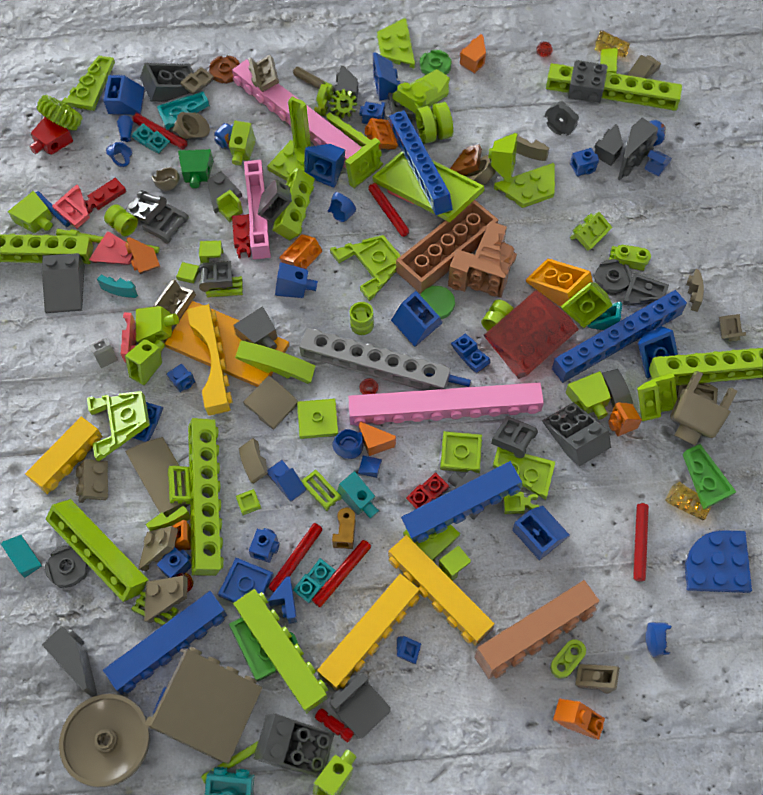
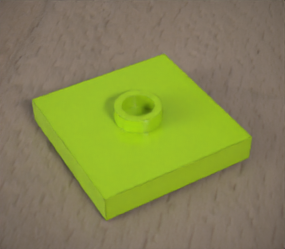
M335 398L297 402L300 439L337 436L338 425Z
M443 431L440 470L480 473L482 435Z
M451 524L447 526L448 528L445 531L429 535L426 541L421 543L415 542L432 561L460 537V533ZM406 529V530L403 532V536L407 535V536L411 539V537H410V535H409V533H408V531H407V529Z

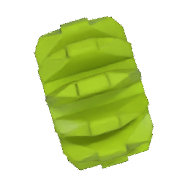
M345 89L341 90V94L336 90L337 96H330L334 99V102L329 101L330 105H334L330 110L332 112L336 110L335 116L340 114L341 118H344L346 113L350 117L351 113L349 111L355 112L356 110L352 107L358 105V103L352 102L356 99V96H351V91L346 93ZM341 100H342V101H345V103H347L345 107H344V106L340 107V106H341V104H340V101H341Z

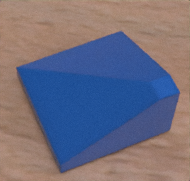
M363 455L358 474L377 478L382 459Z
M406 636L397 637V657L416 664L422 643Z

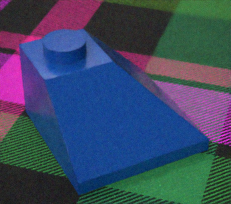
M332 144L306 147L304 172L314 177L315 181L335 188L345 163V149Z
M663 326L645 332L638 342L646 378L651 377L649 367L654 357L678 355L673 330Z

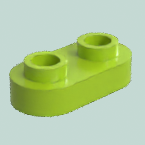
M619 245L615 249L614 259L619 260L621 264L644 267L649 264L651 253L645 248Z
M577 639L568 641L551 662L550 670L552 674L559 679L567 678L585 657V645ZM576 649L578 655H573L570 650ZM563 665L565 670L559 671L557 666Z

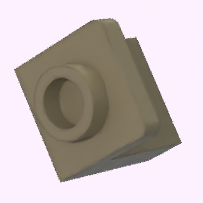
M740 314L719 317L722 339L728 338L729 342L741 340L740 336H746V332H742Z

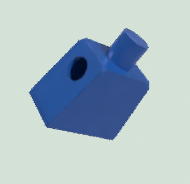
M280 262L275 296L304 298L305 290L316 291L318 281L307 279V269Z

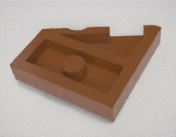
M478 144L464 149L450 169L461 175L478 171L482 152L481 146Z

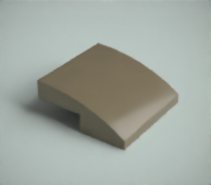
M270 376L243 401L244 406L258 415L259 420L273 430L297 406L298 402L290 392Z

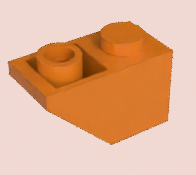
M482 34L474 38L460 52V65L473 73H476L485 64L486 49Z
M131 237L126 238L128 243H125L128 254L132 253L134 260L131 263L134 271L138 270L141 274L160 267L154 248Z
M618 402L613 408L608 424L617 436H621L638 429L642 419L633 404Z
M559 699L553 720L567 729L599 740L605 718L579 701Z

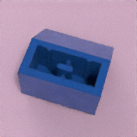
M108 75L103 99L107 113L135 115V113H139L141 115L145 88L125 75Z
M417 291L413 292L401 303L391 319L414 347L443 323L440 316Z
M543 505L529 510L514 522L512 529L539 561L570 537V534Z

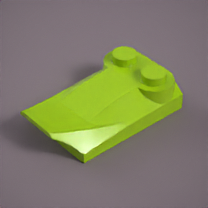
M436 69L410 84L406 82L399 84L397 91L393 93L392 99L415 113L417 108L431 107L448 96L450 78Z

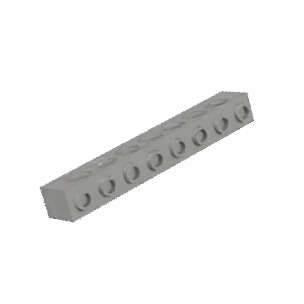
M307 328L299 346L300 354L303 357L420 390L446 389L450 377L451 368L444 364H434L425 359L412 358L407 354L394 353L389 349L376 348L371 344L358 343L353 339L340 338L335 334L329 335L317 329L311 330ZM396 364L397 366L391 367L389 365ZM414 369L415 371L409 372L407 370ZM427 373H432L434 376L427 377L425 375Z

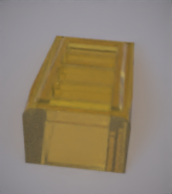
M600 30L594 50L601 51V49L618 48V56L626 57L630 43Z
M677 482L671 487L665 499L669 504L703 521L706 519L711 508L709 507L704 510L702 508L699 511L698 507L701 502L698 494L681 482Z

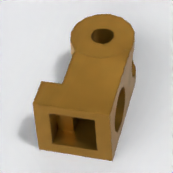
M346 507L342 508L337 515L339 534H333V548L353 549L356 524L355 513L351 508Z

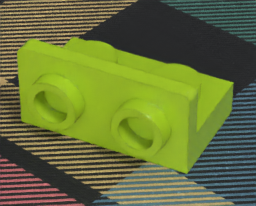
M600 212L594 215L590 213L583 219L584 223L582 225L579 224L572 230L573 234L569 238L571 240L577 238L584 248L589 251L613 227Z

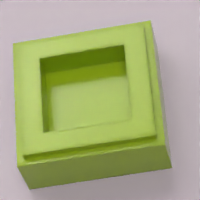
M182 262L176 275L177 280L194 284L199 273V266Z
M254 489L236 496L242 515L262 509Z

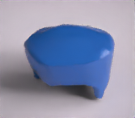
M335 192L331 198L328 212H332L333 217L337 221L346 222L356 212V206L348 197Z
M351 429L342 430L334 437L332 442L334 452L345 459L357 458L363 451L362 433Z
M649 622L647 624L646 645L649 654L654 658L670 654V652L665 650L667 648L666 630L672 628L668 623Z

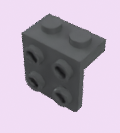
M576 60L574 62L568 98L600 103L604 90L607 65Z
M363 672L359 676L357 674L352 676L347 682L348 686L343 691L341 689L337 690L331 696L332 701L330 702L334 712L359 739L364 738L391 711L390 706L369 684V679Z

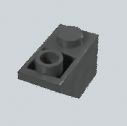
M340 66V72L336 73V82L338 83L334 85V95H336V90L340 94L342 89H345L346 93L351 91V96H356V99L352 102L357 103L358 79L345 66Z
M615 124L611 129H608L602 140L599 139L594 146L595 154L598 155L599 160L610 166L618 159L623 147L618 125Z

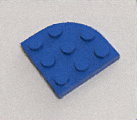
M714 531L702 536L694 543L688 552L685 563L687 591L750 593L752 591L746 531Z

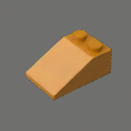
M549 258L525 279L529 285L558 306H562L586 285L593 282L591 271Z

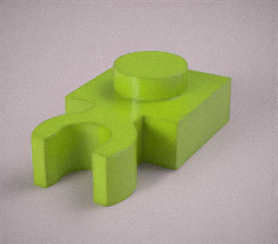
M519 492L513 496L507 495L503 497L504 514H524L525 508L531 510L539 507V505L531 503L532 500L538 499V495L531 494L528 497H524V492Z

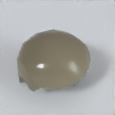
M167 167L157 170L156 176H151L158 189L170 191L177 186L180 175L176 169Z

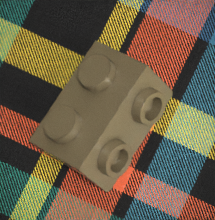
M271 55L258 62H255L252 57L248 59L250 64L248 68L253 77L251 81L255 87L264 92L279 83L274 59Z
M172 279L153 307H163L171 314L176 313L180 319L195 298L196 293L194 290L179 286L177 281Z
M84 459L76 468V477L79 478L76 496H79V503H83L86 499L106 501L108 498V461Z

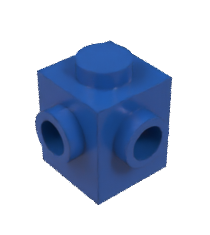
M591 147L572 153L570 165L577 177L591 174L596 171L599 157Z
M257 528L248 551L252 558L270 563L273 554L278 552L280 542H278L274 531L267 528L263 530Z
M174 547L172 551L163 556L157 566L168 578L183 576L191 568L189 561L191 557L183 549L179 551Z

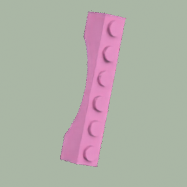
M244 161L250 220V246L253 260L271 258L268 220L258 215L261 195L265 191L262 161Z

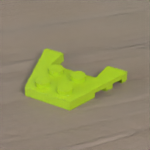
M384 235L365 239L361 243L353 245L348 243L345 244V247L330 248L331 255L338 263L355 255L373 277V279L360 286V291L368 301L372 300L396 273V260L401 256Z
M142 391L119 393L118 396L113 397L102 395L101 398H87L88 411L91 415L107 409L109 415L111 436L93 443L94 458L97 461L108 456L150 425L145 395Z

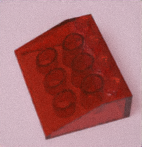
M535 290L483 336L516 377L520 379L530 374L576 333L579 328L564 311L539 291Z

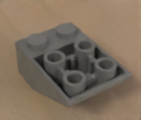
M643 117L631 127L618 180L628 176L635 166H639L643 158L648 156L650 150H654L653 144L658 138L656 135L659 128Z
M574 402L542 420L566 455L579 467L611 448L609 430Z
M268 714L265 717L253 759L276 767L319 777L326 767L334 733L278 714Z

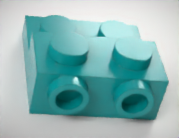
M214 767V771L210 770L206 777L205 795H253L255 775H251L250 771L246 769H238L236 773L227 772L225 767Z

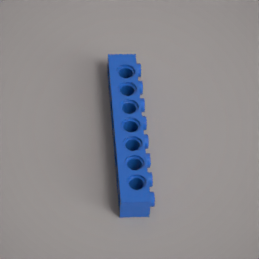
M405 110L389 115L390 125L396 141L435 215L453 210L450 192Z
M675 289L556 357L552 366L553 372L562 383L566 382L642 338L645 332L663 326L682 315L687 302Z

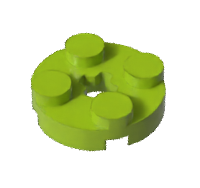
M325 81L321 84L316 97L318 107H314V111L320 116L327 115L328 101L332 100L330 96L334 93L332 91L333 85Z

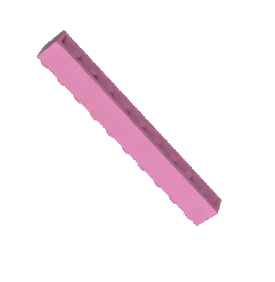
M247 59L232 70L235 84L241 86L249 95L254 96L259 103H263L271 112L277 114L282 121H286L291 126L288 101L292 96H295L279 83L264 92L255 87L251 81L253 77L248 68L250 64ZM307 106L310 141L315 146L332 144L345 149V161L362 148Z
M541 382L348 396L350 425L359 426L360 422L381 425L385 422H421L427 419L438 421L443 418H478L484 415L496 417L500 414L517 415L527 412L535 414L542 411L544 404Z

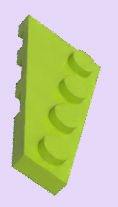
M98 55L87 69L86 75L81 76L78 85L69 91L70 95L67 98L64 97L62 102L73 108L95 111L106 85L108 75H110L115 64L114 58Z

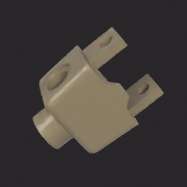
M699 371L693 373L686 389H681L670 415L672 421L680 424L674 436L696 446L701 435L707 438H714L731 413L728 409L738 392L733 388H728L720 405L711 402L710 397L703 393L698 395L693 393L703 375Z

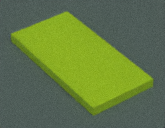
M402 151L372 176L374 183L435 214ZM433 161L450 192L453 209L437 216L451 222L484 192V186Z

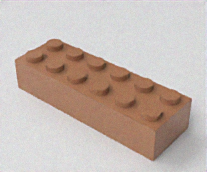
M474 200L451 222L444 221L396 260V273L421 294L426 288L432 286L449 272L450 264L457 249L472 253L479 247L489 222L498 224L499 219Z
M583 580L477 647L474 658L488 679L492 677L497 679L506 673V669L509 666L516 667L524 661L523 658L529 653L531 656L538 653L546 642L549 645L555 642L563 631L567 634L577 627L576 624L582 620L584 623L594 616L593 613L597 611L596 607L600 601L586 581Z

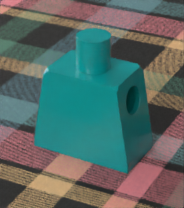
M355 471L339 483L337 492L357 515L364 511L371 519L379 512L373 504L375 495Z

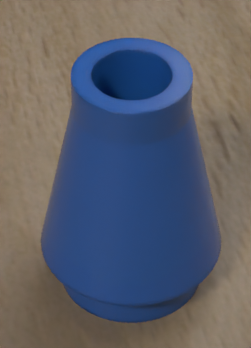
M122 115L117 120L120 140L122 142H129L134 122L130 116Z

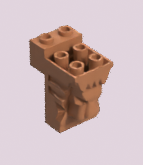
M490 221L475 255L457 249L449 267V287L465 292L468 286L473 290H480L491 296L502 298L510 268L517 256L514 252V247L505 243L506 226Z

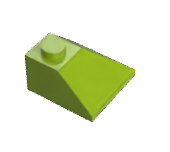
M513 133L494 141L493 148H489L488 158L491 159V166L507 182L512 180L516 163L518 133Z
M590 282L565 302L561 308L585 328L613 306L607 293L597 283Z

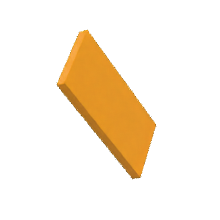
M192 301L187 309L203 305ZM186 310L179 324L172 331L171 337L164 344L166 348L211 367L210 350L193 333ZM215 310L217 321L214 323L215 327L218 326L220 337L217 339L218 343L221 342L223 347V353L220 355L221 359L225 360L227 370H223L224 373L258 387L268 376L271 377L273 372L266 373L235 358L240 341L242 340L236 336L233 325L240 320ZM280 337L274 340L277 344L275 350L285 353L290 345L289 341Z

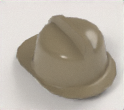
M180 112L173 128V132L183 139L203 138L210 132L207 120L197 113Z
M485 155L480 159L478 171L463 176L481 185H485L494 176L496 170L491 166V159L488 158V155Z

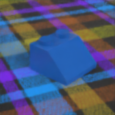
M374 52L373 78L379 101L387 100L388 93L396 92L400 84V80L397 81L396 79L398 78L397 68L393 67L392 61Z

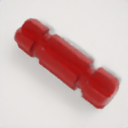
M320 708L315 714L316 720L320 723L323 722L324 726L336 735H341L344 741L349 742L354 736V732L351 729L345 728L343 723L332 715L329 716L328 712Z

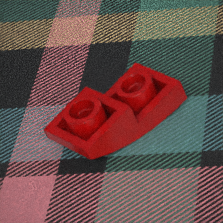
M435 472L424 484H419L406 499L417 509L439 498L450 486Z

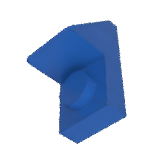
M650 150L648 154L650 158L644 169L656 176H660L672 158L658 150Z
M280 460L268 469L267 475L290 502L306 491L293 468L290 469L283 460Z
M286 577L268 599L269 606L282 605L283 618H287L289 624L297 623L292 581L290 577Z

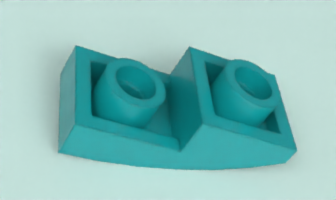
M142 124L132 134L133 139L158 154L170 143L158 131L153 132L145 124Z
M102 274L97 278L101 289L108 293L126 298H136L138 296L135 289L136 286L130 280L125 281L119 278L115 281L113 278H107Z
M319 558L309 573L302 577L293 591L310 603L312 598L336 570Z

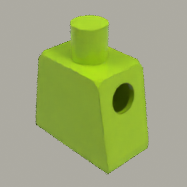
M234 120L229 149L233 157L232 163L234 165L240 166L243 160H250L256 142L251 123Z
M34 191L8 211L15 224L32 233L38 232L41 228L49 231L53 226L51 222L53 217L48 207Z
M160 306L136 309V342L140 343L143 340H148L154 343L157 339L163 341L170 338L172 326L179 324L178 315L176 313L171 314Z
M157 339L154 343L143 340L125 355L129 377L143 386L162 364L161 351L165 348V344L161 340Z
M601 371L568 384L565 392L566 395L586 413L594 412L598 420L608 415L605 407L608 406L611 397Z
M345 750L341 757L334 755L314 782L313 795H340L352 776V764L357 758L355 754Z

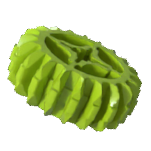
M42 95L39 98L36 109L44 117L69 130H77L80 127L83 119L82 115L71 106L48 95Z

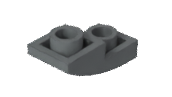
M614 369L602 372L613 408L618 402L634 404L628 386L620 371Z

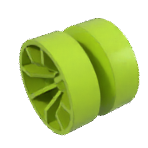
M446 102L434 104L432 111L429 106L416 109V124L423 144L435 142L437 136L440 140L453 137V119Z

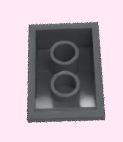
M144 63L140 80L151 102H166L190 93L180 85V82L190 73L193 74L194 72L190 64Z
M79 253L43 256L42 282L45 313L82 311L85 265Z
M61 626L42 646L84 692L91 697L97 696L88 653L82 646L85 642L71 628L67 631Z

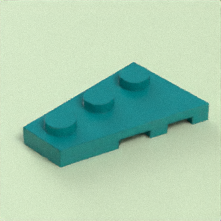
M203 91L159 105L157 110L166 130L174 127L180 112L198 113L207 108L209 102Z

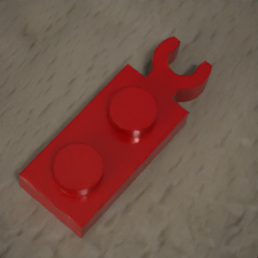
M116 177L87 195L88 200L84 201L89 214L92 213L95 207L97 210H100L127 192Z
M249 214L232 216L235 249L237 248V256L241 258V253L246 252L249 258L251 257L249 248L251 247Z

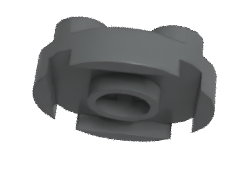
M563 101L551 105L545 113V118L547 117L548 120L547 126L557 135L566 134L565 136H568L578 125V114Z
M609 259L599 265L594 278L595 282L607 294H618L628 289L632 279V272L626 264L619 263V260ZM610 274H613L614 276H617V278H616V279L610 278Z
M62 546L55 549L50 554L51 557L48 562L46 561V576L59 588L72 587L87 577L88 564L71 546ZM66 562L72 564L68 571L62 570Z

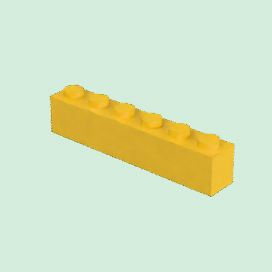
M407 535L388 551V561L396 569L399 568L403 572L402 575L420 589L419 594L422 597H428L433 602L431 604L438 613L442 612L447 617V622L453 628L457 627L462 632L461 636L467 643L470 644L472 642L476 646L493 630L495 623Z
M399 574L317 669L318 675L336 691L340 688H346L350 676L355 671L359 672L366 663L364 660L369 654L372 656L378 650V643L382 638L387 639L393 631V625L396 622L400 623L407 614L405 611L410 606L413 608L420 599V589L402 574Z

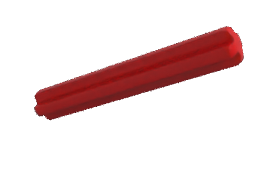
M135 113L132 117L134 123L140 126L145 124L153 132L158 131L170 143L183 150L188 146L187 140L166 130L139 113Z
M376 183L370 184L368 186L369 192L402 237L408 235L409 228Z
M645 503L637 504L633 579L638 582L646 580L649 506Z
M317 523L312 524L270 583L269 589L272 592H275L286 577L292 575L321 534L323 529Z
M362 540L312 598V602L316 606L322 607L371 549L369 542Z

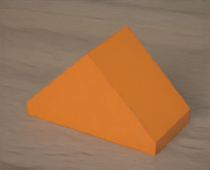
M359 423V432L362 433L363 443L369 456L395 447V435L365 423Z
M182 520L172 526L178 529L174 547L179 551L182 549L191 550L190 526L186 520Z

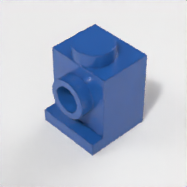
M365 102V105L360 107L359 113L362 116V123L368 124L371 118L384 119L385 103Z

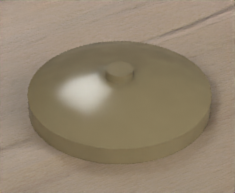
M116 694L97 695L79 704L67 717L59 738L60 758L67 772L77 781L98 788L114 786L131 777L145 760L150 745V728L144 725L147 718L143 711L128 698Z

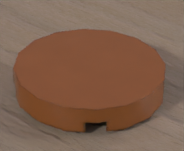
M219 56L210 63L209 73L214 76L213 80L218 83H231L234 81L232 70L240 62L233 56Z

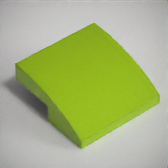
M673 373L654 378L637 388L642 422L660 418L661 412L673 410L677 401L675 376Z

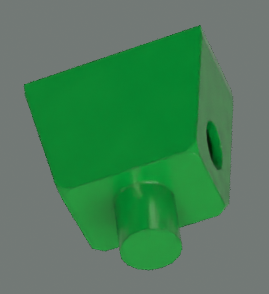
M211 149L178 150L184 182L190 183L191 188H199L200 182H207L210 178L213 165Z

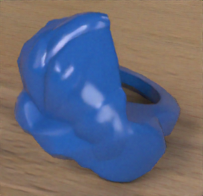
M115 142L106 148V154L119 167H126L130 162L129 157L132 155V149L123 142ZM121 153L125 163H119L114 155Z

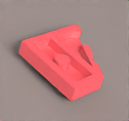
M77 184L52 205L53 209L76 229L90 218L81 189Z
M107 231L89 260L93 263L106 262L107 264L119 263L121 265H130L134 258L132 253L128 254L125 247L127 242Z
M124 312L123 318L127 323L126 330H122L121 356L126 363L125 355L136 347L137 342L136 322L132 313Z

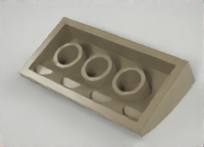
M163 437L144 442L125 451L159 513L162 512L167 518L180 507L190 505L186 504V502L178 504V501L170 503L168 467L179 466ZM174 471L175 496H177L176 471ZM181 471L182 496H185L184 473Z

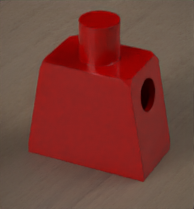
M44 117L31 131L34 143L29 148L34 154H38L43 149L49 155H53L71 144L73 139L67 128Z

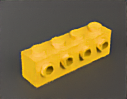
M81 416L25 475L48 495L50 491L57 488L59 482L65 476L72 472L73 467L86 457L87 453L93 448V443L101 440V433Z

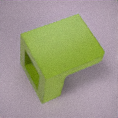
M231 190L216 199L219 212L229 222L232 221V216L243 214L241 201Z
M200 241L199 258L201 264L209 263V258L221 257L224 251L221 241Z
M458 545L439 560V567L453 581L458 577V572L469 565L471 560Z

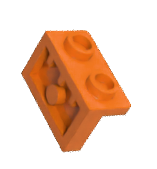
M371 118L365 127L367 138L370 140L374 138L380 140L379 150H396L398 143L389 120Z
M301 234L279 259L282 263L306 269L322 253V249L316 238Z

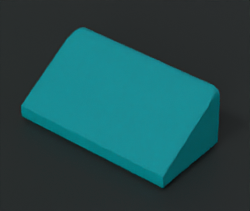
M22 535L0 543L18 572L24 578L42 567V564Z

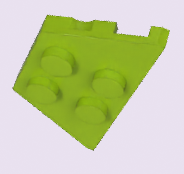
M406 18L377 32V41L380 55L394 64L401 65L402 62L410 64V68H415Z
M551 163L513 176L511 182H507L505 179L496 182L493 188L496 191L499 189L505 193V197L515 201L521 208L553 198L555 194V164Z

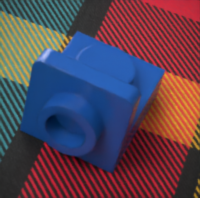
M182 363L166 373L179 392L191 388L195 383L193 374L188 372Z

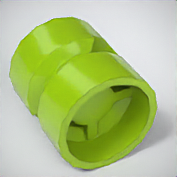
M119 204L112 205L104 215L105 223L124 237L131 235L137 228V218Z
M499 299L495 300L481 320V324L488 332L500 335L515 311L509 303Z
M366 302L353 304L349 310L351 330L357 335H367L374 328L373 308Z

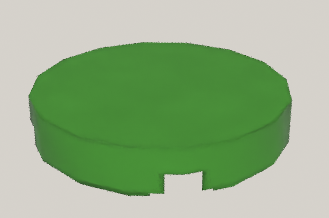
M431 50L429 53H424L420 58V69L425 75L436 69L447 75L451 70L452 60L444 51Z
M431 286L426 288L420 295L440 316L441 320L447 318L454 310L455 297L445 287Z

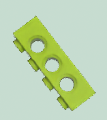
M297 168L288 176L286 185L290 188L292 202L275 219L272 231L289 241L294 237H298L302 232V222L306 218V208L310 204V194L314 190L315 178L300 168Z

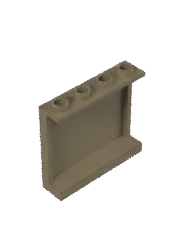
M193 647L181 649L180 653L183 655L153 717L148 716L144 725L213 759L229 764L263 687L257 685V680L252 677L245 676L243 678L239 676V671L227 666V668L220 666L221 662L212 657L207 659L201 656L202 652Z

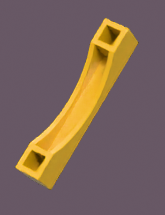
M209 304L187 309L193 333L207 345L211 354L210 375L202 389L205 410L208 416L231 411L230 404L233 403L231 392H227V387L230 384L228 376H224L223 371L227 370L225 360L221 359L220 355L223 353V347L221 342L218 343L217 339L220 337L218 326L215 327L214 323L217 321L216 312L211 310Z

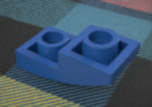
M466 333L451 343L457 354L475 373L490 364V358L478 349L477 343Z
M146 402L150 425L135 435L134 439L144 442L150 440L164 407Z

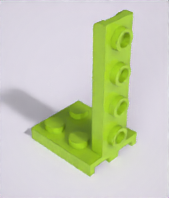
M293 96L288 101L293 140L291 139L267 165L268 171L286 181L289 174L297 168L304 171L305 148L311 147L307 105L304 101Z
M329 112L326 115L329 123L362 147L345 161L349 185L355 188L383 166L380 160L382 152L378 146L380 140L377 138L373 140L368 139L363 133L358 132L350 124H346L338 116Z

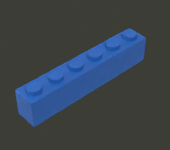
M511 461L407 513L401 519L414 543L417 541L421 543L426 541L429 535L445 531L448 525L461 523L466 519V516L482 512L485 506L489 504L496 505L502 501L503 497L519 493L521 491L520 488H522V481Z
M209 591L104 668L103 671L117 692L121 695L123 693L127 694L136 687L135 684L139 681L151 677L154 674V670L159 666L167 665L175 654L180 653L181 649H188L191 642L195 639L203 638L211 627H216L223 623L227 614L212 592Z

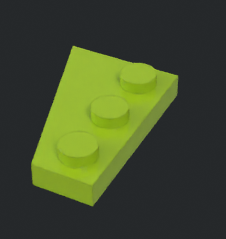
M498 447L493 468L511 461L522 481V486L546 500L555 461L525 454L523 458H517L512 452Z

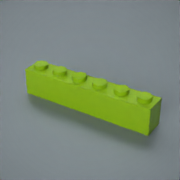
M71 499L51 506L45 520L123 602L140 595L148 579Z
M254 588L233 604L307 714L328 699L326 694L328 688L322 679L317 681L313 675L316 671L309 661L307 663L304 662L301 657L304 653L299 645L295 644L293 646L289 640L292 636L285 626L281 628L277 622L280 618L275 610L272 609L270 611L266 606L269 603L262 592L258 594Z

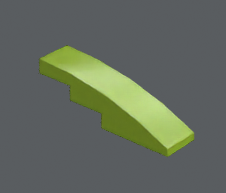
M240 341L235 356L236 359L266 373L272 371L287 379L293 377L306 384L312 381L315 365L302 359L246 341Z

